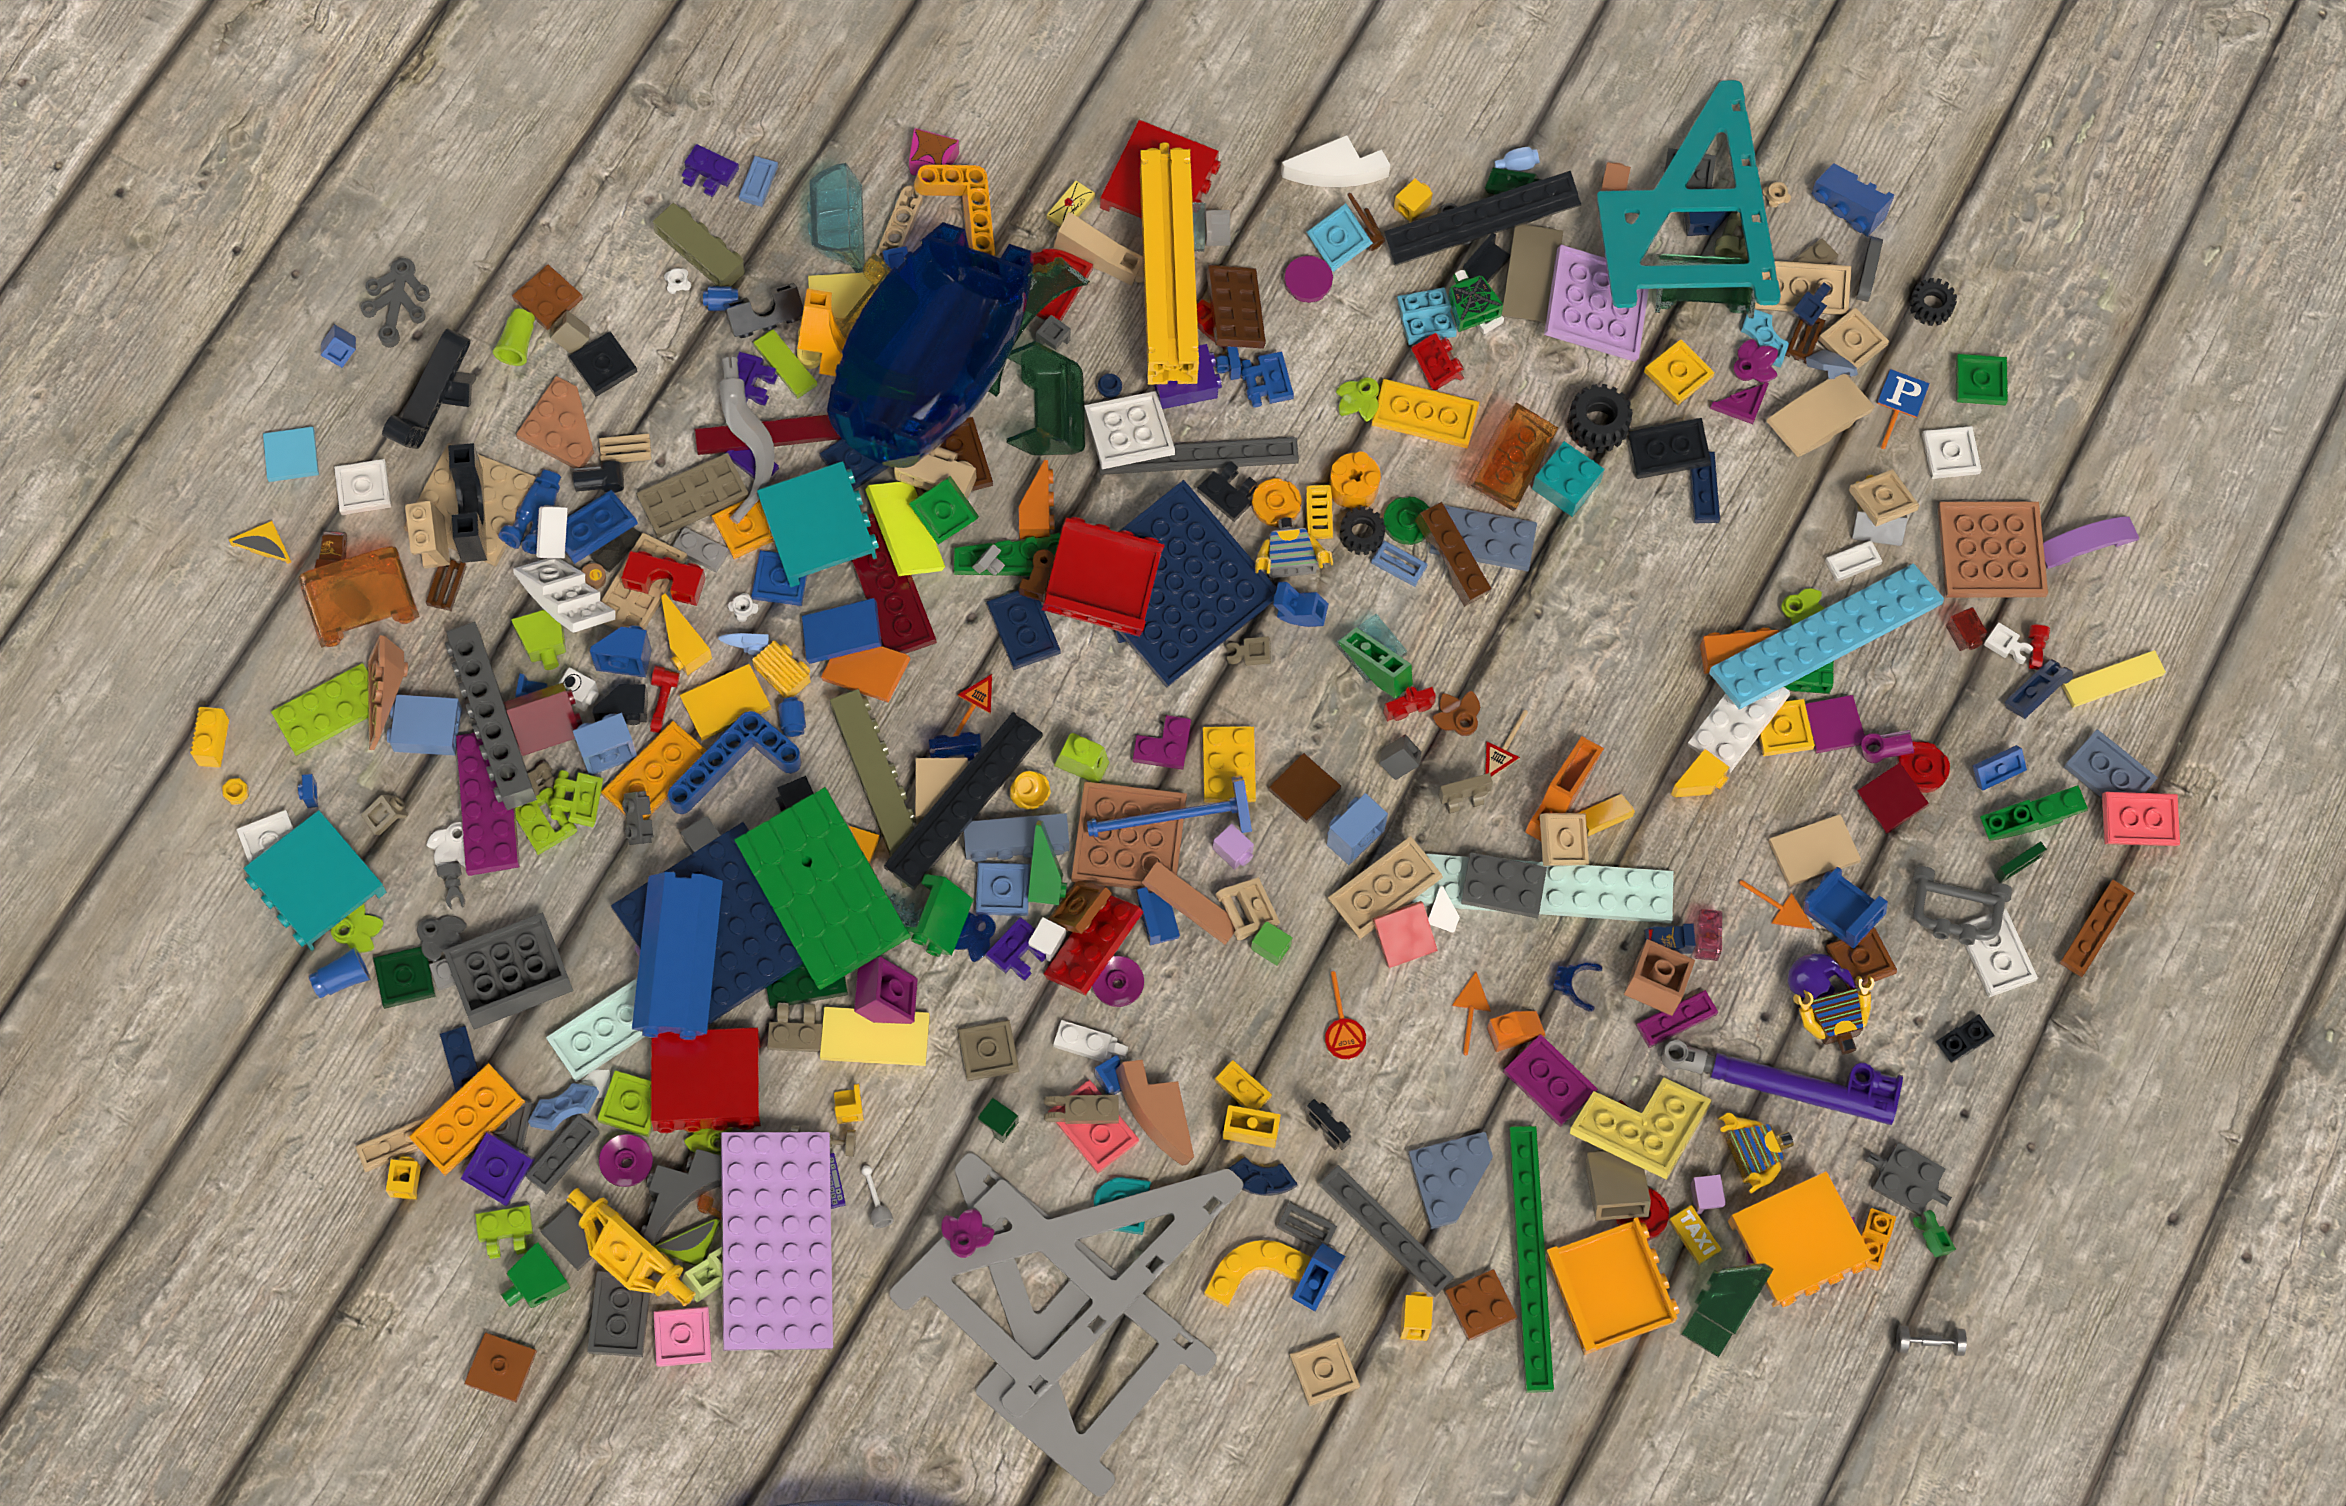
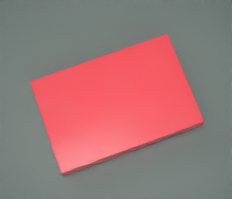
M2102 793L2105 844L2180 845L2177 794Z
M1089 1079L1070 1095L1102 1094ZM1054 1106L1048 1113H1065V1106ZM1120 1115L1119 1123L1065 1124V1122H1055L1097 1174L1139 1142V1138Z

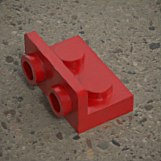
M1434 333L1411 347L1433 390H1438L1455 378L1460 381L1464 379L1461 372L1464 370V367L1457 357H1453L1451 353L1453 346L1447 337L1443 338L1439 334Z

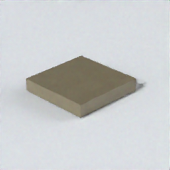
M1010 1020L958 1029L967 1082L1019 1072Z

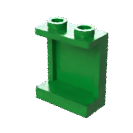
M925 874L921 884L931 891L917 927L906 926L912 937L911 941L924 946L928 954L935 957H940L941 954L952 956L974 899L946 877Z

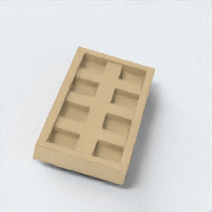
M642 533L632 549V552L644 551L650 553L653 557L661 559L669 557L681 564H684L688 558L687 553L645 533ZM626 559L601 601L615 610V620L603 624L615 630L620 627L629 628V626H639L645 630L662 602L661 596L668 592L672 582L667 579L656 580L651 585L649 594L625 589L621 577L627 562Z

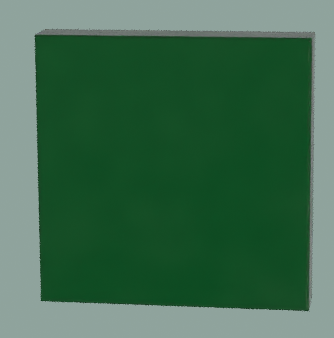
M422 946L373 957L384 1009L436 997L429 959L424 956Z

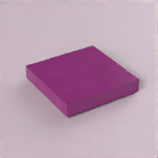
M1853 695L1805 704L1816 754L1861 745L1865 734Z

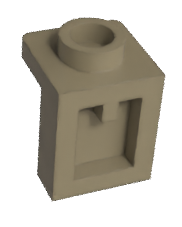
M381 795L361 816L375 835H381L398 818L405 819L408 813L404 809L405 804L397 796Z

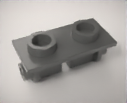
M646 791L625 793L623 811L626 814L627 826L625 833L629 840V845L652 843L651 838L654 837L652 819L643 820L642 816L651 814L650 797L647 796Z

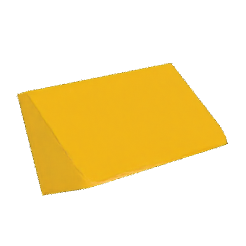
M1619 794L1583 810L1579 814H1585L1587 837L1633 817L1635 810L1622 794Z

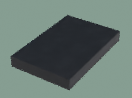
M1702 418L1628 431L1637 479L1711 466Z

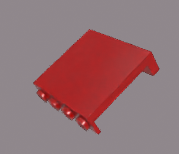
M1139 120L1100 197V209L1109 212L1111 207L1141 218V150L1159 149L1161 143H1168L1169 153L1173 148L1190 149L1193 213L1198 214L1202 205L1200 198L1202 194L1207 195L1212 183L1210 178L1212 174L1217 175L1220 169L1219 151Z
M1078 517L1066 518L1041 610L1140 637L1144 630L1148 604L1164 544H1160L1157 539L1145 537L1144 539L1135 537L1129 531L1116 532L1103 524H1087L1085 520Z
M758 1027L707 1030V1034L696 1036L694 1040L681 1039L679 1037L680 1034L673 1032L660 1033L658 1037L652 1038L651 1123L654 1131L668 1134L674 1130L698 1132L701 1129H712L714 1131H724L734 1127L750 1130L756 1126H761L759 1117L760 1035Z

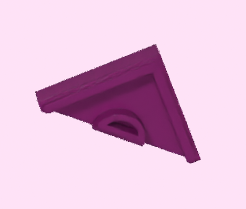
M1764 382L1762 385L1742 390L1723 400L1714 401L1710 409L1753 425L1769 383Z

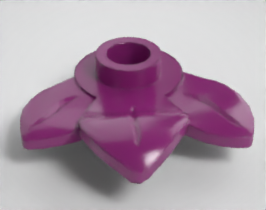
M1754 339L1745 341L1738 350L1739 359L1734 364L1735 375L1742 381L1755 379L1761 383L1775 379L1778 374L1771 366L1777 359L1778 349L1772 346H1761L1758 348ZM1742 366H1749L1750 369L1744 370Z
M975 1208L964 1211L959 1219L945 1215L942 1220V1235L950 1241L951 1251L960 1258L971 1256L976 1248L987 1246L993 1239L994 1229L982 1227V1216ZM962 1241L968 1242L966 1245L959 1244Z

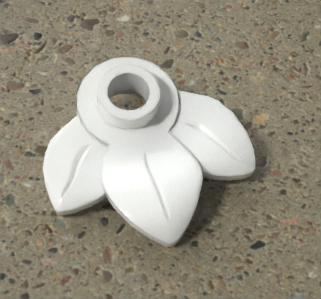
M455 822L447 829L437 830L431 834L426 845L436 850L434 860L437 867L454 863L456 860L465 867L462 822ZM456 831H462L460 838H454Z

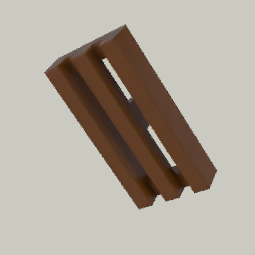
M1818 318L1815 321L1819 325L1807 354H1804L1802 352L1813 325L1811 327L1807 326L1798 351L1793 348L1804 321L1799 319L1785 356L1790 357L1791 355L1795 357L1794 360L1799 361L1801 359L1804 360L1803 363L1807 364L1806 357L1812 355L1826 320Z
M451 560L450 565L437 568L426 600L427 606L452 612L467 568L466 563H457L455 560ZM446 567H448V570H447L445 579H444V581H443V584H442V587H441V590H440V593H439V596H438V599H437V602H436V601H435V598H436V595H437L439 586H440V584H441V581H442V578H443L445 569H446ZM454 569H457L458 571L450 595L448 597L447 603L444 604L443 601L448 590Z

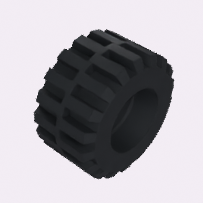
M1593 384L1591 389L1585 387L1581 393L1578 392L1570 407L1567 428L1568 432H1572L1571 438L1573 441L1578 440V446L1581 448L1586 446L1588 447L1587 451L1590 452L1593 449H1597V453H1603L1604 449H1607L1609 452L1613 450L1614 445L1616 447L1620 446L1622 440H1625L1627 437L1633 412L1630 409V401L1625 400L1626 395L1623 392L1617 393L1618 388L1612 387V389H1609L1607 384H1602V387ZM1595 411L1603 412L1613 422L1608 425H1597L1589 420L1587 414Z

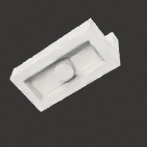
M544 505V507L539 508L537 557L565 558L566 507Z

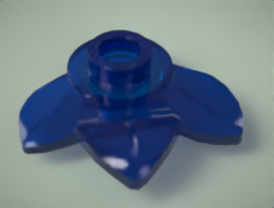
M969 912L954 950L968 949L972 962L982 959L989 951L990 938L996 931L994 919L986 914L975 916ZM981 923L986 924V928L983 931L978 929Z

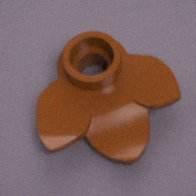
M1469 691L1462 700L1443 693L1440 700L1441 712L1435 714L1433 720L1443 730H1454L1461 736L1472 735L1478 727L1476 716L1480 712V702L1473 691ZM1465 721L1468 722L1470 726L1465 728L1462 727L1460 723Z

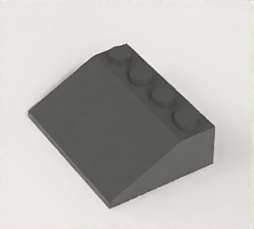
M543 912L443 950L466 1014L474 1030L573 992L572 985Z

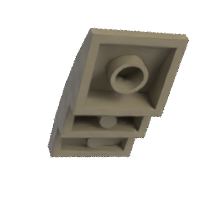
M1530 225L1514 227L1503 301V317L1546 323L1557 248L1562 245L1563 230Z

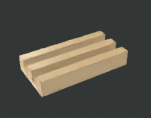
M649 434L599 438L601 464L606 461H619L623 463L652 460ZM637 450H646V452L606 456V453H627Z

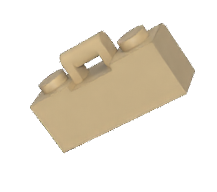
M905 444L894 468L896 480L927 491L951 476L967 500L977 476L976 468L970 463L956 461L958 453L935 445L929 454V451L920 445L911 446Z

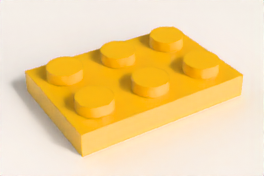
M1203 727L1204 803L1230 801V798L1235 797L1232 777L1240 775L1244 779L1247 802H1256L1254 727Z

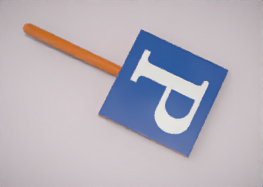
M1890 369L1877 402L1879 405L1894 410L1881 449H1885L1899 412L1917 418L1930 383Z

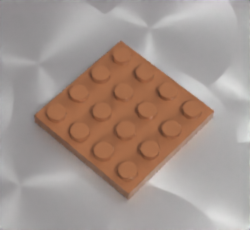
M1939 502L1938 515L1946 598L2046 597L2048 595L2039 502Z
M1084 782L1071 881L1141 889L1146 887L1141 882L1157 861L1177 875L1184 819L1098 832V837L1089 836L1087 821L1095 818L1096 822L1185 808L1187 794Z

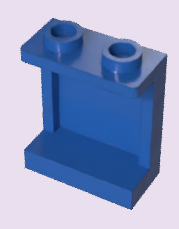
M1836 867L1833 872L1829 871L1823 876L1816 890L1811 889L1804 898V913L1854 949L1885 916L1888 901L1880 895L1874 900L1842 876V869Z

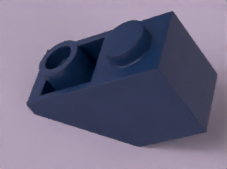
M1732 211L1684 212L1687 236L1711 235Z

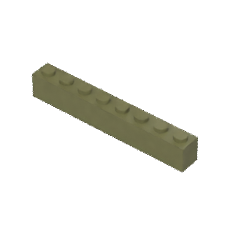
M859 689L830 699L831 710L891 857L915 829L913 823L916 822L912 808L907 809L904 801L907 800V796L903 786H897L895 778L898 777L896 768L893 763L889 764L886 756L889 755L886 743L884 740L879 741L877 733H880L877 721L875 718L870 719L868 711L871 710L869 701L866 696L862 697ZM900 881L902 888L909 887L905 883Z

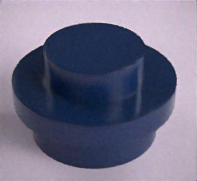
M1105 374L1098 381V391L1104 397L1114 398L1122 391V381L1115 374Z

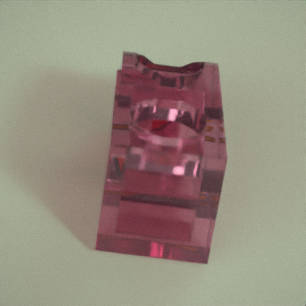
M1700 909L1695 959L1718 961L1722 952V911Z

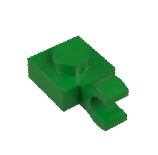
M1932 1210L1923 1212L1926 1217V1223L1923 1222L1921 1216L1913 1218L1914 1225L1918 1229L1925 1231L1922 1234L1926 1240V1246L1933 1253L1934 1257L1948 1255L1956 1250L1944 1226L1939 1227L1936 1215Z

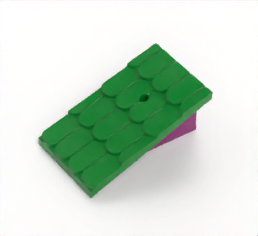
M826 787L753 828L746 834L734 839L809 974L820 990L911 938L910 933Z

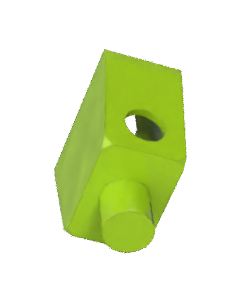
M545 610L511 619L515 632L531 662L542 660L545 670L557 668L559 666L557 655L566 652L563 625L557 622Z
M1070 733L1054 766L1090 782L1100 783L1109 765V760L1102 745L1077 734Z

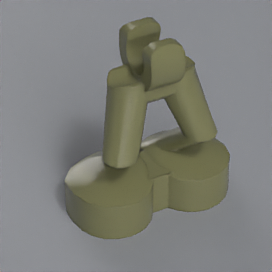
M1737 211L1735 214L1732 213L1728 216L1722 237L1715 241V255L1723 259L1740 257L1742 260L1748 261L1745 239L1739 240V238L1732 236L1736 226H1742L1740 213Z

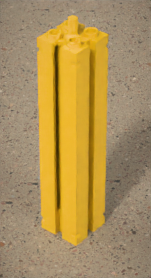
M1161 143L1159 149L1141 150L1140 160L1148 385L1168 384V381H1177V384H1197L1199 352L1190 149L1173 148L1169 153V144Z

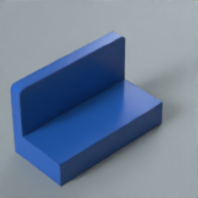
M1147 887L1137 889V901L1143 911L1142 919L1150 946L1178 939L1180 933L1172 906L1154 892L1149 893Z

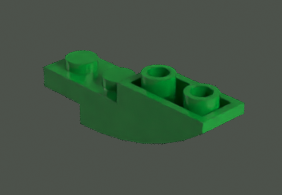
M2077 785L2031 802L2028 799L1980 816L1989 841L2023 835L2062 823L2063 819L2088 811V807L2080 787Z

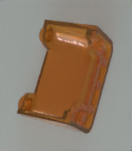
M393 546L383 547L306 571L298 577L321 648L337 646L344 638L343 632L390 617L401 624L410 623L415 618L420 617L404 564L398 549Z

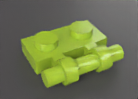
M559 771L558 778L554 780L553 788L555 795L550 802V810H552L551 819L560 820L562 812H568V822L593 828L596 822L603 778L578 772L576 780L573 781L568 779L569 773L567 771ZM565 792L573 793L572 801L564 799Z

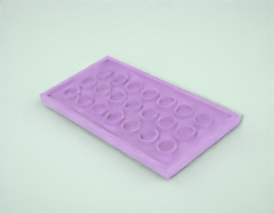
M722 1132L723 1351L832 1349L829 1132Z

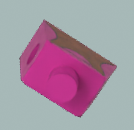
M915 128L909 158L910 174L916 176L918 170L923 165H953L960 152L959 140ZM922 178L925 182H930L929 179Z

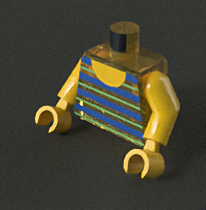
M1726 1113L1718 1117V1120H1722L1725 1123V1126L1720 1128L1721 1132L1732 1130L1728 1132L1725 1140L1743 1183H1750L1752 1185L1749 1192L1753 1193L1758 1188L1771 1184L1781 1171V1164L1785 1159L1782 1150L1794 1146L1791 1134L1787 1131L1775 1135L1770 1124L1763 1125L1760 1121L1735 1117L1732 1113Z

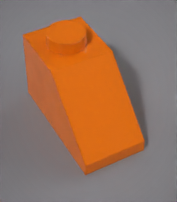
M1514 1011L1492 1018L1487 1027L1496 1052L1533 1041L1540 1034L1543 1037L1546 1036L1537 1011Z

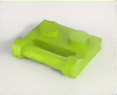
M551 787L541 791L536 796L537 800L515 808L516 821L537 855L571 837L578 831L575 824L568 822L567 816L562 812L561 819L557 820L561 829L555 833L543 814L540 806L547 804L550 809L551 799L555 795Z

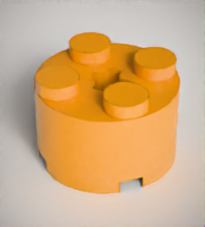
M1360 451L1345 454L1332 465L1329 485L1331 486L1332 499L1337 505L1351 508L1350 510L1357 507L1360 510L1361 506L1367 508L1375 501L1379 491L1381 473L1377 463L1367 453Z

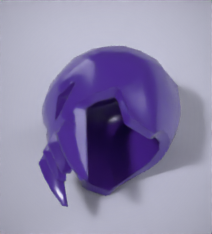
M1812 953L1804 955L1792 964L1788 972L1787 983L1790 990L1802 998H1805L1804 990L1811 993L1813 999L1834 994L1835 988L1829 980L1833 975H1837L1852 989L1856 988L1849 970L1843 969L1832 957L1825 954Z

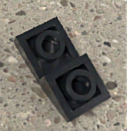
M1978 1014L1959 1028L1956 1027L1938 1039L1936 1043L1949 1062L1953 1063L1994 1038L1995 1035L1981 1015Z

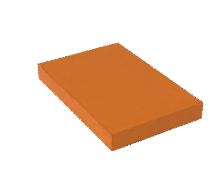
M881 646L830 659L821 678L825 682L852 691L859 689L861 694L889 703L910 661V657L907 654Z

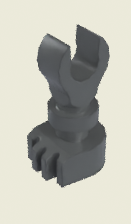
M450 863L438 866L436 868L438 877L447 879L445 881V888H448L447 906L452 910L451 901L453 898L458 897L463 908L465 906V898L459 890L461 885L460 879H457V877L462 875L460 864Z

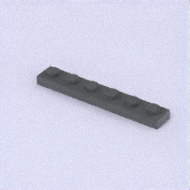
M1339 1165L1320 1182L1319 1186L1434 1297L1454 1279V1276Z

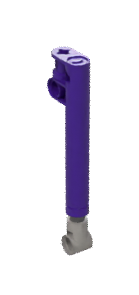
M1680 1040L1670 1041L1661 1056L1663 1065L1670 1070L1683 1069L1698 1074L1703 1072L1711 1073L1710 1078L1724 1080L1727 1083L1887 1125L1893 1124L1903 1082V1075L1899 1074L1897 1078L1881 1074V1071L1873 1069L1866 1063H1859L1852 1068L1847 1077L1846 1084L1843 1086L1740 1058L1727 1057L1721 1053H1716L1715 1057L1707 1055V1051L1686 1046ZM1669 1051L1678 1052L1681 1059L1675 1060L1671 1058ZM1860 1073L1864 1075L1867 1082H1859L1855 1074Z

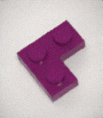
M1166 715L1162 739L1137 735L1133 762L1184 770L1191 719Z

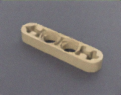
M913 185L906 186L901 191L875 256L876 264L882 271H886L885 262H883V251L906 245L922 206L923 195L917 193ZM912 194L916 195V198L912 199L910 207H908V197H911ZM908 214L910 219L902 223L897 220L898 215ZM892 234H899L902 237L898 243H892L888 238Z

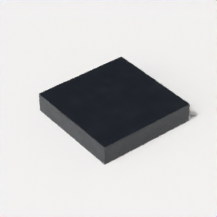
M611 331L568 356L569 361L595 397L638 372L637 367Z

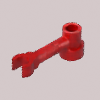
M655 665L651 685L661 688L651 721L650 731L661 733L671 687L677 688L680 673L665 670L666 667Z

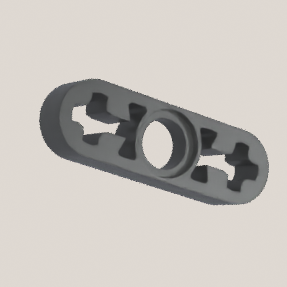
M1873 236L1870 238L1856 300L1869 302L1883 244V239Z

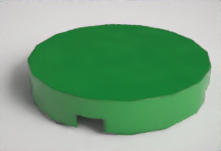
M1416 497L1396 498L1387 506L1384 512L1383 519L1386 534L1392 540L1404 545L1422 542L1425 537L1415 519L1421 512L1430 507Z

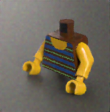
M1868 975V982L1865 985H1861L1862 978L1860 976L1856 977L1855 982L1860 991L1854 988L1813 999L1812 994L1804 990L1805 999L1802 1002L1801 997L1795 994L1793 1000L1801 1006L1799 1012L1803 1027L1814 1037L1821 1039L1825 1045L1838 1042L1842 1055L1856 1051L1857 1048L1853 1038L1859 1036L1863 1028L1867 1026L1871 1010V992L1869 990L1873 988L1874 980L1870 975Z

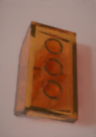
M1516 402L1496 427L1467 483V488L1497 501L1512 511L1516 510L1558 427Z

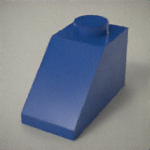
M1322 1243L1313 1255L1292 1299L1316 1311L1346 1256Z

